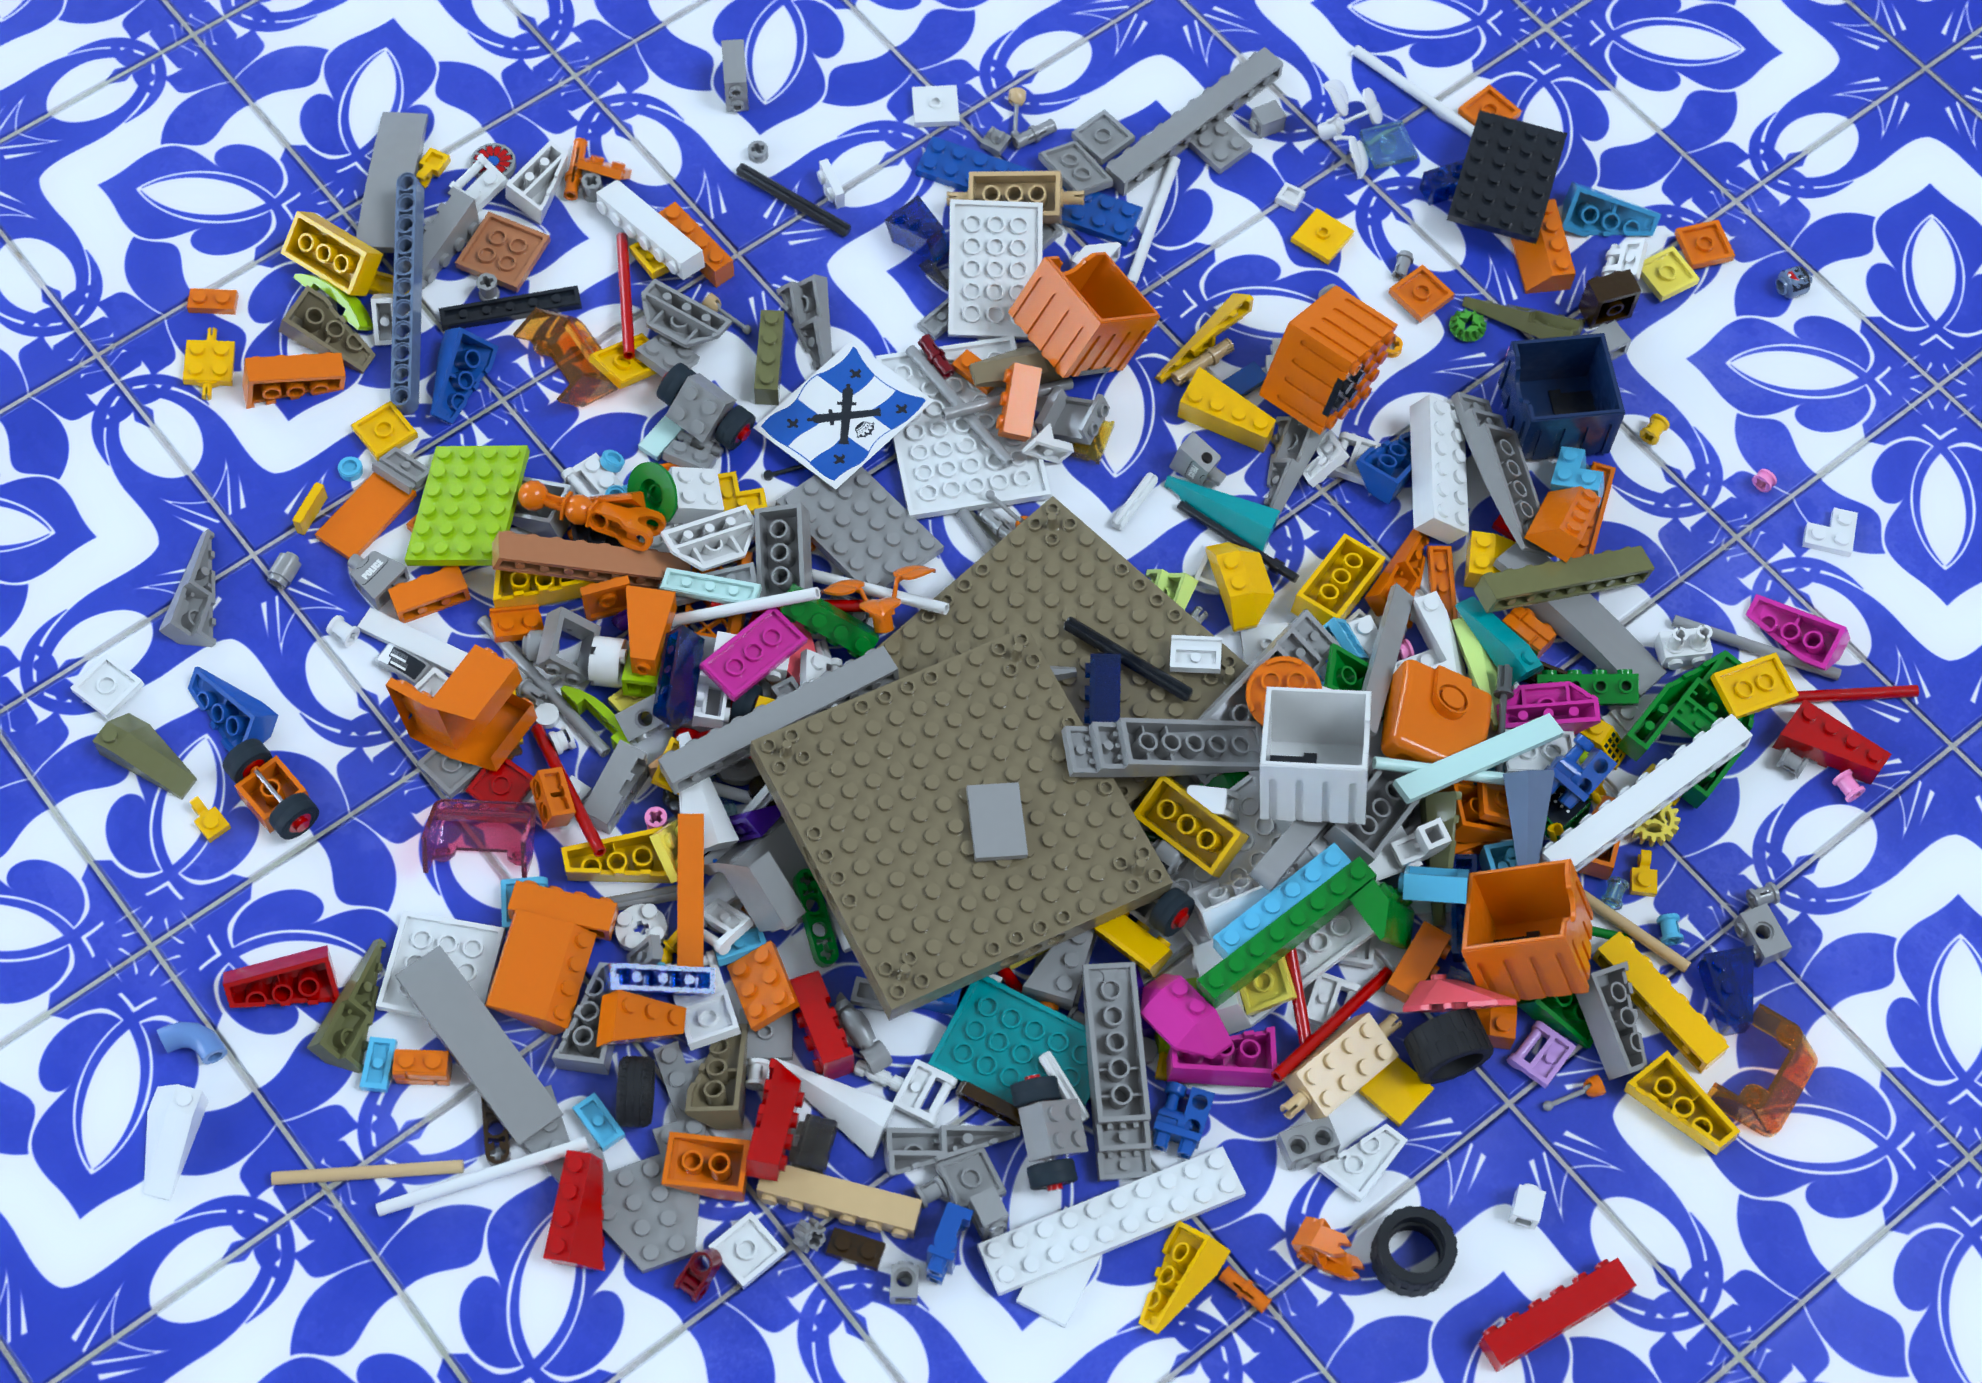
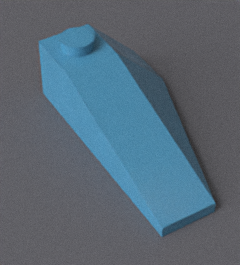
M1571 182L1563 203L1561 222L1565 231L1580 236H1653L1662 214L1593 188Z

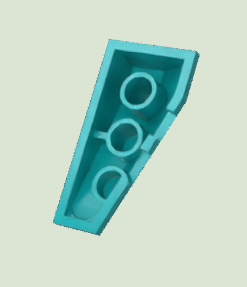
M1472 596L1455 605L1496 667L1498 668V665L1504 666L1505 664L1513 667L1512 686L1544 670L1543 664L1529 644L1493 613H1486L1482 604L1475 597Z

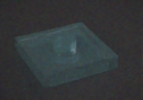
M1402 120L1360 130L1359 136L1374 169L1417 159L1418 154Z

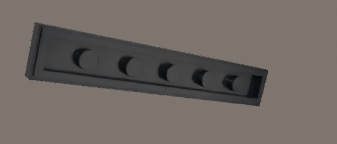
M578 285L443 307L439 308L442 330L445 332V330L461 327L464 329L582 309Z

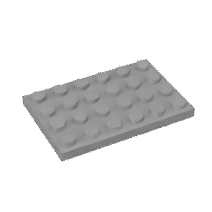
M862 466L836 490L817 475H814L776 500L775 506L802 503L809 510L811 542L847 578L891 588L894 586L896 578L893 576L895 570L911 565L923 566L944 550V546L916 518H909L908 511ZM866 595L869 600L876 598Z

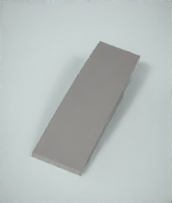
M382 113L356 238L381 253H394L396 182L402 173L411 172L416 176L420 170L419 161L422 159L428 114Z
M1460 392L1455 393L1451 398L1471 453L1501 516L1517 544L1523 551L1554 557L1551 553L1524 538L1540 508V503L1516 431L1506 429L1502 415L1492 412L1489 400Z
M1516 542L1495 560L1493 566L1502 572L1509 568L1518 569L1527 565H1540L1552 560L1545 555L1523 551ZM1590 593L1524 606V608L1531 609L1535 617L1541 622L1550 624L1555 633L1601 669L1607 670V674H1617L1619 669H1632L1633 674H1639V698L1667 672L1644 646Z
M1307 609L1303 610L1197 720L1256 721L1247 706L1246 686L1250 676L1261 664L1274 657L1290 656L1303 660V662L1317 672L1328 659L1330 644L1341 645ZM1200 774L1195 776L1206 786L1217 774Z
M1119 718L1117 722H1092L1089 726H1064L1061 730L1069 777H1155L1260 770L1262 730L1261 725L1257 721Z
M440 945L395 975L398 982L412 999L414 1005L428 1022L429 1027L447 1051L450 1052L452 1058L518 1146L563 1116L562 1111Z
M1135 962L1083 964L1087 1058L1098 1182L1141 1179L1152 1174L1150 1158L1152 1145L1149 1125L1151 1112Z

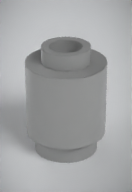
M288 551L286 553H279L268 572V582L279 589H285L286 586H289L301 567L299 557Z

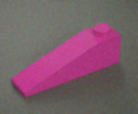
M1758 594L1755 595L1745 614L1747 618L1800 661L1824 671L1840 660L1851 639L1847 627Z

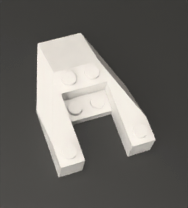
M1437 591L1415 598L1410 614L1429 650L1397 661L1394 672L1404 661L1416 660L1434 669L1441 665L1467 677L1465 663L1448 612ZM1371 615L1348 622V625L1368 657L1371 658L1378 629Z

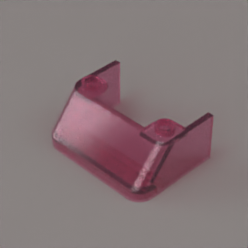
M441 799L436 801L432 806L421 836L423 873H429L433 860L439 862L449 861L456 855L457 850L506 852L508 861L514 865L521 866L522 878H527L533 859L536 807L526 802Z

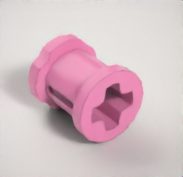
M1851 769L1840 773L1832 781V784L1838 786L1846 796L1845 800L1848 803L1857 799L1866 791V788L1860 786L1854 779Z
M655 806L646 811L644 819L647 830L664 827L668 824L667 813L663 808Z

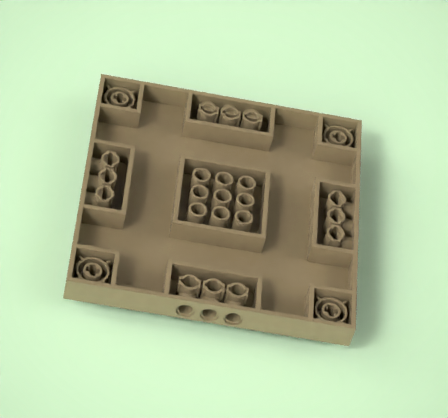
M1054 496L1048 499L934 598V600L949 603L947 615L921 609L877 647H885L898 667L899 679L1027 626L1049 666L1076 668L1077 677L1058 682L1083 726H1089L1092 722H1117L1119 718L1197 720L1248 667L1242 659L1222 643L1220 674L1170 672L1172 635L1215 636ZM1068 617L1077 619L1193 689L1192 696L1188 701L1181 700L1064 630L1065 621ZM1160 776L1113 778L1131 810L1134 812Z
M1027 626L751 741L750 756L889 1021L1159 899L1170 890L1173 884L1114 778L1069 777L1061 730L1064 726H1083ZM1019 782L1028 857L1024 859L975 862L966 794L967 785Z

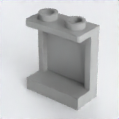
M1054 386L1034 424L1041 431L1050 423L1054 439L1091 445L1099 432L1101 424L1105 417H1107L1110 407L1103 394H1097L1094 400L1067 396L1062 387Z

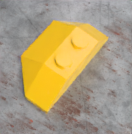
M1230 542L1206 546L1205 551L1233 632L1256 628L1275 595L1261 554Z

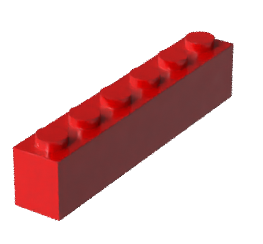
M1617 1257L1611 1262L1608 1259L1601 1261L1594 1266L1595 1271L1589 1275L1586 1272L1579 1274L1572 1279L1573 1284L1567 1288L1564 1285L1555 1288L1549 1293L1551 1297L1545 1301L1539 1298L1527 1306L1529 1310L1520 1315L1517 1311L1505 1319L1506 1324L1498 1328L1496 1325H1493L1482 1333L1484 1337L1478 1345L1495 1371L1499 1372L1630 1294L1637 1285Z

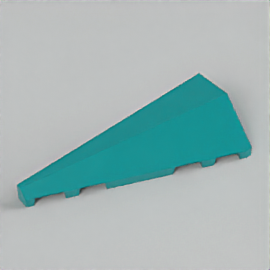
M1172 476L1167 477L1164 487L1170 488L1179 495L1180 500L1189 503L1192 507L1262 552L1265 551L1269 538L1278 522L1280 510Z

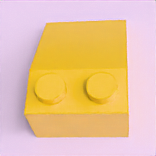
M1472 531L1467 544L1464 587L1475 588L1480 581V577L1485 573L1501 572L1493 564L1501 554L1516 542L1498 534Z

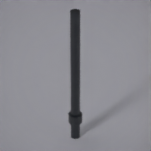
M1183 500L1177 505V509L1230 543L1259 552L1263 563L1274 574H1280L1293 583L1298 580L1299 575L1286 567L1285 563L1280 559H1273Z

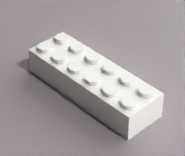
M1429 394L1410 406L1413 525L1415 530L1449 545L1469 534L1465 435L1455 407Z

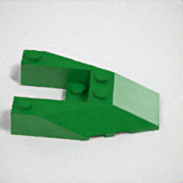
M1724 650L1692 671L1686 672L1680 678L1667 683L1618 743L1617 747L1637 762L1669 721L1673 722L1692 738L1701 731L1706 733L1720 717L1725 719L1729 716L1710 679L1711 675L1743 663ZM1755 713L1738 719L1749 732L1753 727ZM1745 749L1680 797L1697 809L1710 796Z

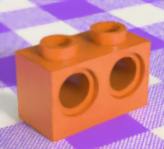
M562 767L538 770L529 784L543 829L567 826L576 811Z

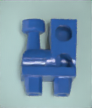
M1578 733L1573 739L1576 745L1565 756H1557L1544 769L1554 770L1555 773L1551 794L1560 785L1566 789L1558 801L1568 809L1573 808L1579 801L1585 802L1589 795L1618 764L1601 749L1594 747V743L1581 733ZM1583 751L1588 752V757L1581 765L1576 763Z
M1168 1081L1165 1087V1093L1168 1095L1164 1108L1160 1109L1157 1113L1152 1131V1136H1154L1153 1149L1166 1152L1169 1141L1179 1144L1177 1156L1189 1160L1195 1149H1198L1215 1093L1192 1086L1186 1110L1183 1113L1177 1111L1179 1099L1185 1097L1187 1087L1178 1082Z
M951 1202L947 1203L934 1236V1245L930 1244L927 1250L928 1274L926 1279L928 1281L942 1285L946 1273L952 1275L957 1257V1238L960 1231H964L966 1227L970 1228L973 1220V1210Z

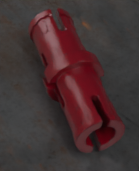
M929 334L922 336L917 343L928 357L927 360L936 367L943 379L950 378L954 374L955 369L945 357L944 350L936 345Z

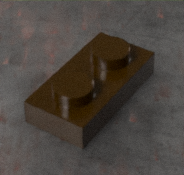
M834 1227L826 1255L878 1271L886 1243Z

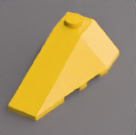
M1181 1221L1177 1222L1164 1244L1162 1253L1165 1254L1161 1267L1156 1268L1154 1276L1157 1277L1154 1290H1151L1147 1295L1138 1323L1159 1334L1218 1274L1231 1250L1211 1236Z

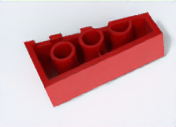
M1807 700L1802 702L1772 747L1780 751L1781 749L1786 750L1788 747L1795 755L1818 762L1817 765L1825 768L1827 766L1839 770V773L1851 769L1854 779L1870 785L1891 756V753Z
M819 970L790 979L800 1004L797 1007L798 1013H795V1018L799 1028L804 1027L807 1034L803 1038L808 1052L813 1051L816 1058L812 1060L815 1072L832 1080L853 1073L854 1053L851 1046L848 1047L844 1029L838 1028L840 1026L835 1008L829 1005L831 999Z

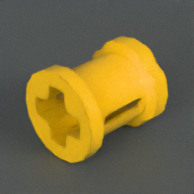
M1655 413L1649 418V424L1642 428L1639 433L1640 438L1650 445H1656L1662 432L1670 427L1669 421L1664 416Z

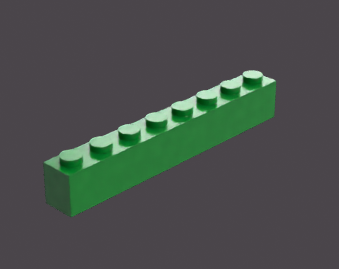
M1360 856L1198 978L1196 991L1216 1009L1352 905L1349 899L1373 879L1376 880L1377 874Z

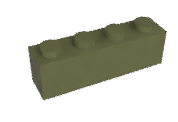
M761 310L754 383L755 404L779 405L785 336L784 311Z

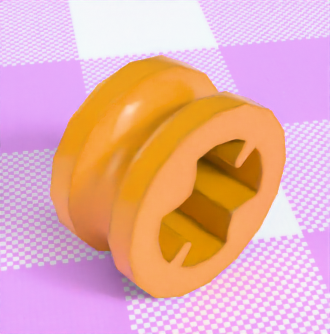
M1396 336L1392 343L1395 344V349L1391 350L1389 347L1386 349V352H1388L1387 357L1395 358L1401 354L1403 342L1398 336Z

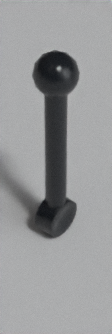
M800 464L774 472L766 470L764 472V479L770 481L774 476L807 468Z

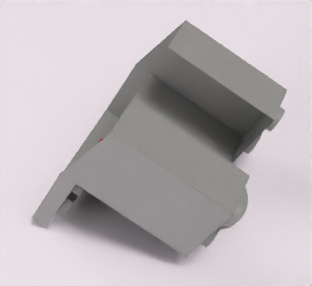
M782 815L762 837L735 843L730 848L711 851L704 857V874L711 876L718 872L724 873L760 932H775L779 929L787 931L803 922L801 916L806 911L794 892L792 881L800 870L810 868ZM804 876L800 880V882L805 883L806 886L810 884V880H806ZM814 900L806 901V907L809 911L815 902Z

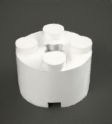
M595 636L591 647H596L593 654L589 655L588 664L590 685L622 688L621 679L629 650V640Z

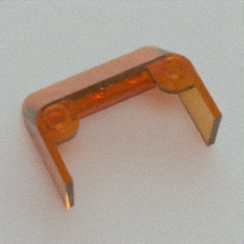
M535 308L513 333L515 338L531 341L534 351L540 356L552 357L570 384L557 398L560 403L585 407L619 389L589 361L590 354L602 350V348L586 325L579 319Z
M1760 1003L1747 1022L1772 1036L1780 1045L1790 1050L1770 1087L1766 1090L1757 1084H1749L1742 1089L1738 1096L1715 1082L1707 1092V1095L1726 1115L1764 1137H1773L1779 1133L1816 1068L1818 1058L1797 1024Z

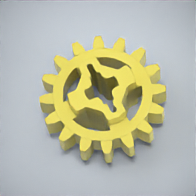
M1671 802L1633 830L1631 838L1640 837V844H1643L1645 840L1649 841L1650 847H1653L1655 841L1660 846L1666 840L1670 842L1674 834L1676 835L1679 829L1677 825L1681 821V818L1675 817L1679 811L1678 808L1672 809L1671 805L1673 802Z

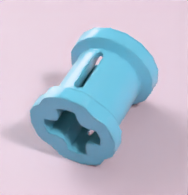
M1676 913L1663 914L1656 920L1657 924L1660 925L1662 933L1660 941L1667 946L1677 945L1684 941V936L1680 934L1678 925L1680 917Z

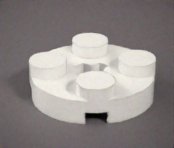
M650 903L637 904L619 913L615 933L619 945L625 951L628 950L630 952L650 934L660 935L662 945L665 937H667L668 927L665 916L655 905ZM639 925L648 927L645 929L646 934L641 935L640 932H634V930Z

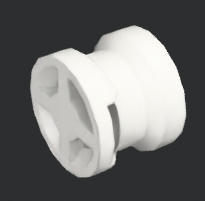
M567 725L563 726L558 732L551 731L548 733L558 756L563 754L566 749L573 750L577 748Z

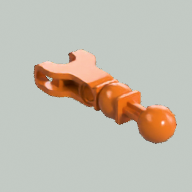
M536 480L525 482L521 485L518 492V501L522 507L529 511H537L543 507L560 511L559 520L563 521L567 518L569 522L575 525L585 524V527H590L596 532L612 536L624 547L637 551L648 550L653 543V536L659 535L666 527V519L658 511L646 507L626 508L609 502L599 503V500L592 502L585 495L576 494L573 496L572 491H569L565 497H560L549 493L546 486ZM647 520H655L658 523V527L647 524ZM637 536H643L645 542H640Z

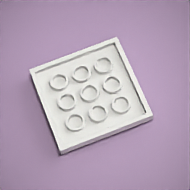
M403 910L376 1003L377 1010L424 1018L395 975L439 945L485 1005L506 933L505 928Z

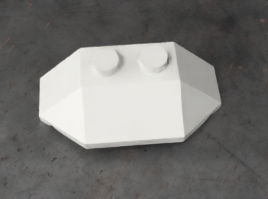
M743 505L661 531L660 535L671 554L703 572L745 558L755 532V519L747 505Z

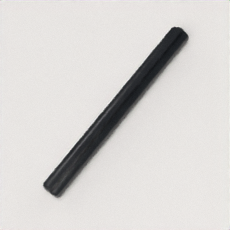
M740 163L736 168L738 176L838 234L846 237L850 233V224L750 166Z
M1068 617L1065 621L1064 630L1181 700L1188 701L1192 696L1193 689L1077 619Z

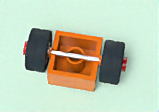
M255 738L245 740L227 754L223 761L224 771L236 783L234 786L240 799L269 833L276 830L280 837L289 840L302 835L315 823L319 816V809L310 799L307 790L277 755L272 758L271 752L260 740Z

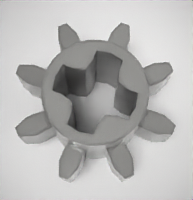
M812 1217L809 1219V1222L800 1219V1223L792 1229L795 1238L792 1243L799 1246V1249L805 1253H808L810 1248L817 1252L818 1248L826 1242L824 1235L826 1228Z

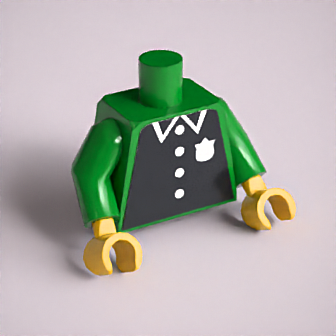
M1601 784L1589 795L1585 802L1579 801L1571 809L1566 808L1558 801L1559 797L1566 790L1560 785L1551 794L1544 837L1550 838L1555 843L1561 839L1560 836L1568 828L1572 827L1575 829L1579 822L1589 814L1590 801L1593 800L1595 804H1599L1602 801L1600 795L1607 794Z

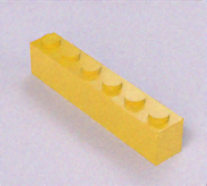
M1619 931L1596 950L1592 959L1601 969L1628 962L1629 970L1626 971L1628 983H1632L1633 994H1630L1631 1000L1700 1073H1703L1725 1054L1730 1046L1727 1044L1724 1036L1713 1030L1705 1016L1693 1009L1687 997L1678 993L1673 988L1670 980L1654 968L1652 961L1635 948L1634 942L1629 937L1624 936Z

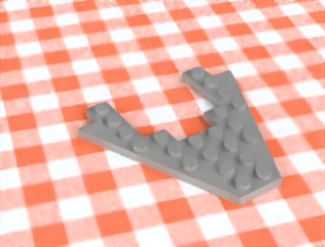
M678 1041L653 1049L677 1119L675 1122L652 1129L660 1154L609 1172L601 1148L587 1152L603 1160L604 1195H602V1209H604V1220H602V1229L643 1274L689 1258L696 1253L700 1195L661 1184L669 1132L706 1135V1124L686 1115L685 1106L687 1090L691 1082L694 1083L699 1073L698 1068L701 1063L705 1062L707 1057L686 1064ZM546 1086L545 1089L557 1104L552 1086ZM562 1116L522 1145L532 1154L570 1142ZM565 1157L542 1165L558 1183H560Z

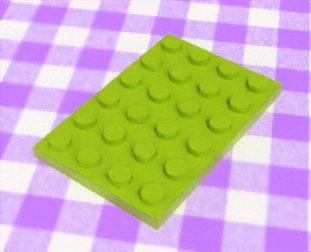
M528 445L436 446L404 559L407 566H492V542L498 531H510L518 501V492L522 485L530 454Z

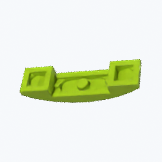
M294 275L293 278L304 287L308 285L318 291V288H321L346 309L343 317L357 330H373L372 320L356 296L348 295L317 275Z
M565 685L560 688L562 697L579 715L588 710L612 734L610 738L614 750L620 739L630 744L615 718V714L605 704L582 690Z

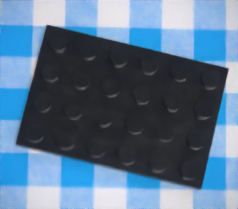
M1479 110L1447 220L1536 244L1567 133Z

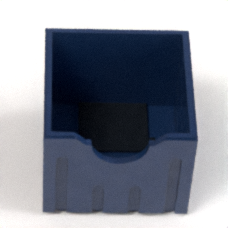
M1605 333L1511 341L1498 385L1499 389H1502L1501 398L1504 409H1507L1506 419L1508 427L1516 431L1525 460H1543L1553 456L1558 458L1562 446L1585 449L1586 455H1594L1597 452H1601V454L1610 453L1624 418L1625 410Z

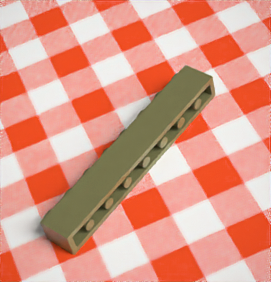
M1627 546L1620 550H1606L1602 553L1586 554L1577 558L1570 557L1567 563L1563 560L1556 562L1547 561L1540 565H1527L1518 569L1509 568L1497 573L1488 572L1480 577V581L1473 590L1486 613H1492L1641 584L1647 580L1655 568L1642 546Z

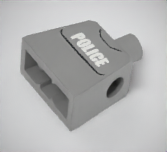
M1193 431L1178 448L1169 466L1180 475L1200 486L1207 479L1219 486L1227 476L1217 468L1221 456Z
M372 551L365 559L358 554H353L347 562V565L353 569L350 573L353 585L378 611L391 599L388 592L389 588L410 580L405 565L377 551Z

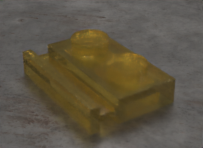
M1104 419L1091 445L1070 442L1074 449L1071 456L1086 461H1096V464H1100L1115 422H1108Z

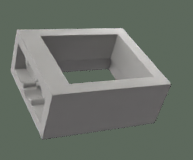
M744 39L721 40L726 112L749 111Z
M562 606L547 613L535 666L543 669L547 674L556 675L564 679L570 685H578L589 680V655L593 654L596 647H591L594 637L600 635L601 626ZM561 631L582 640L577 666L556 656Z

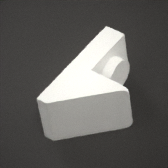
M1050 423L1039 431L1022 449V454L1058 464L1074 452L1072 443L1054 439Z

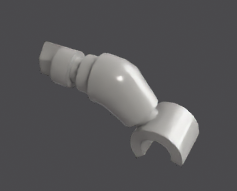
M839 992L834 1008L842 1022V1027L857 1048H863L859 1051L862 1059L866 1061L871 1072L876 1074L892 1064L891 1055L880 1040L873 1041L876 1038L863 1012L856 1010L845 995Z

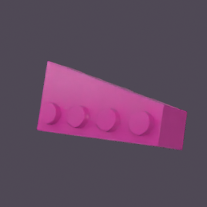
M1275 1026L1268 1027L1263 1031L1254 1032V1030L1244 1031L1243 1034L1230 1036L1233 1045L1214 1059L1176 1051L1170 1047L1166 1057L1167 1082L1271 1088L1275 1081L1271 1076V1072L1277 1067Z

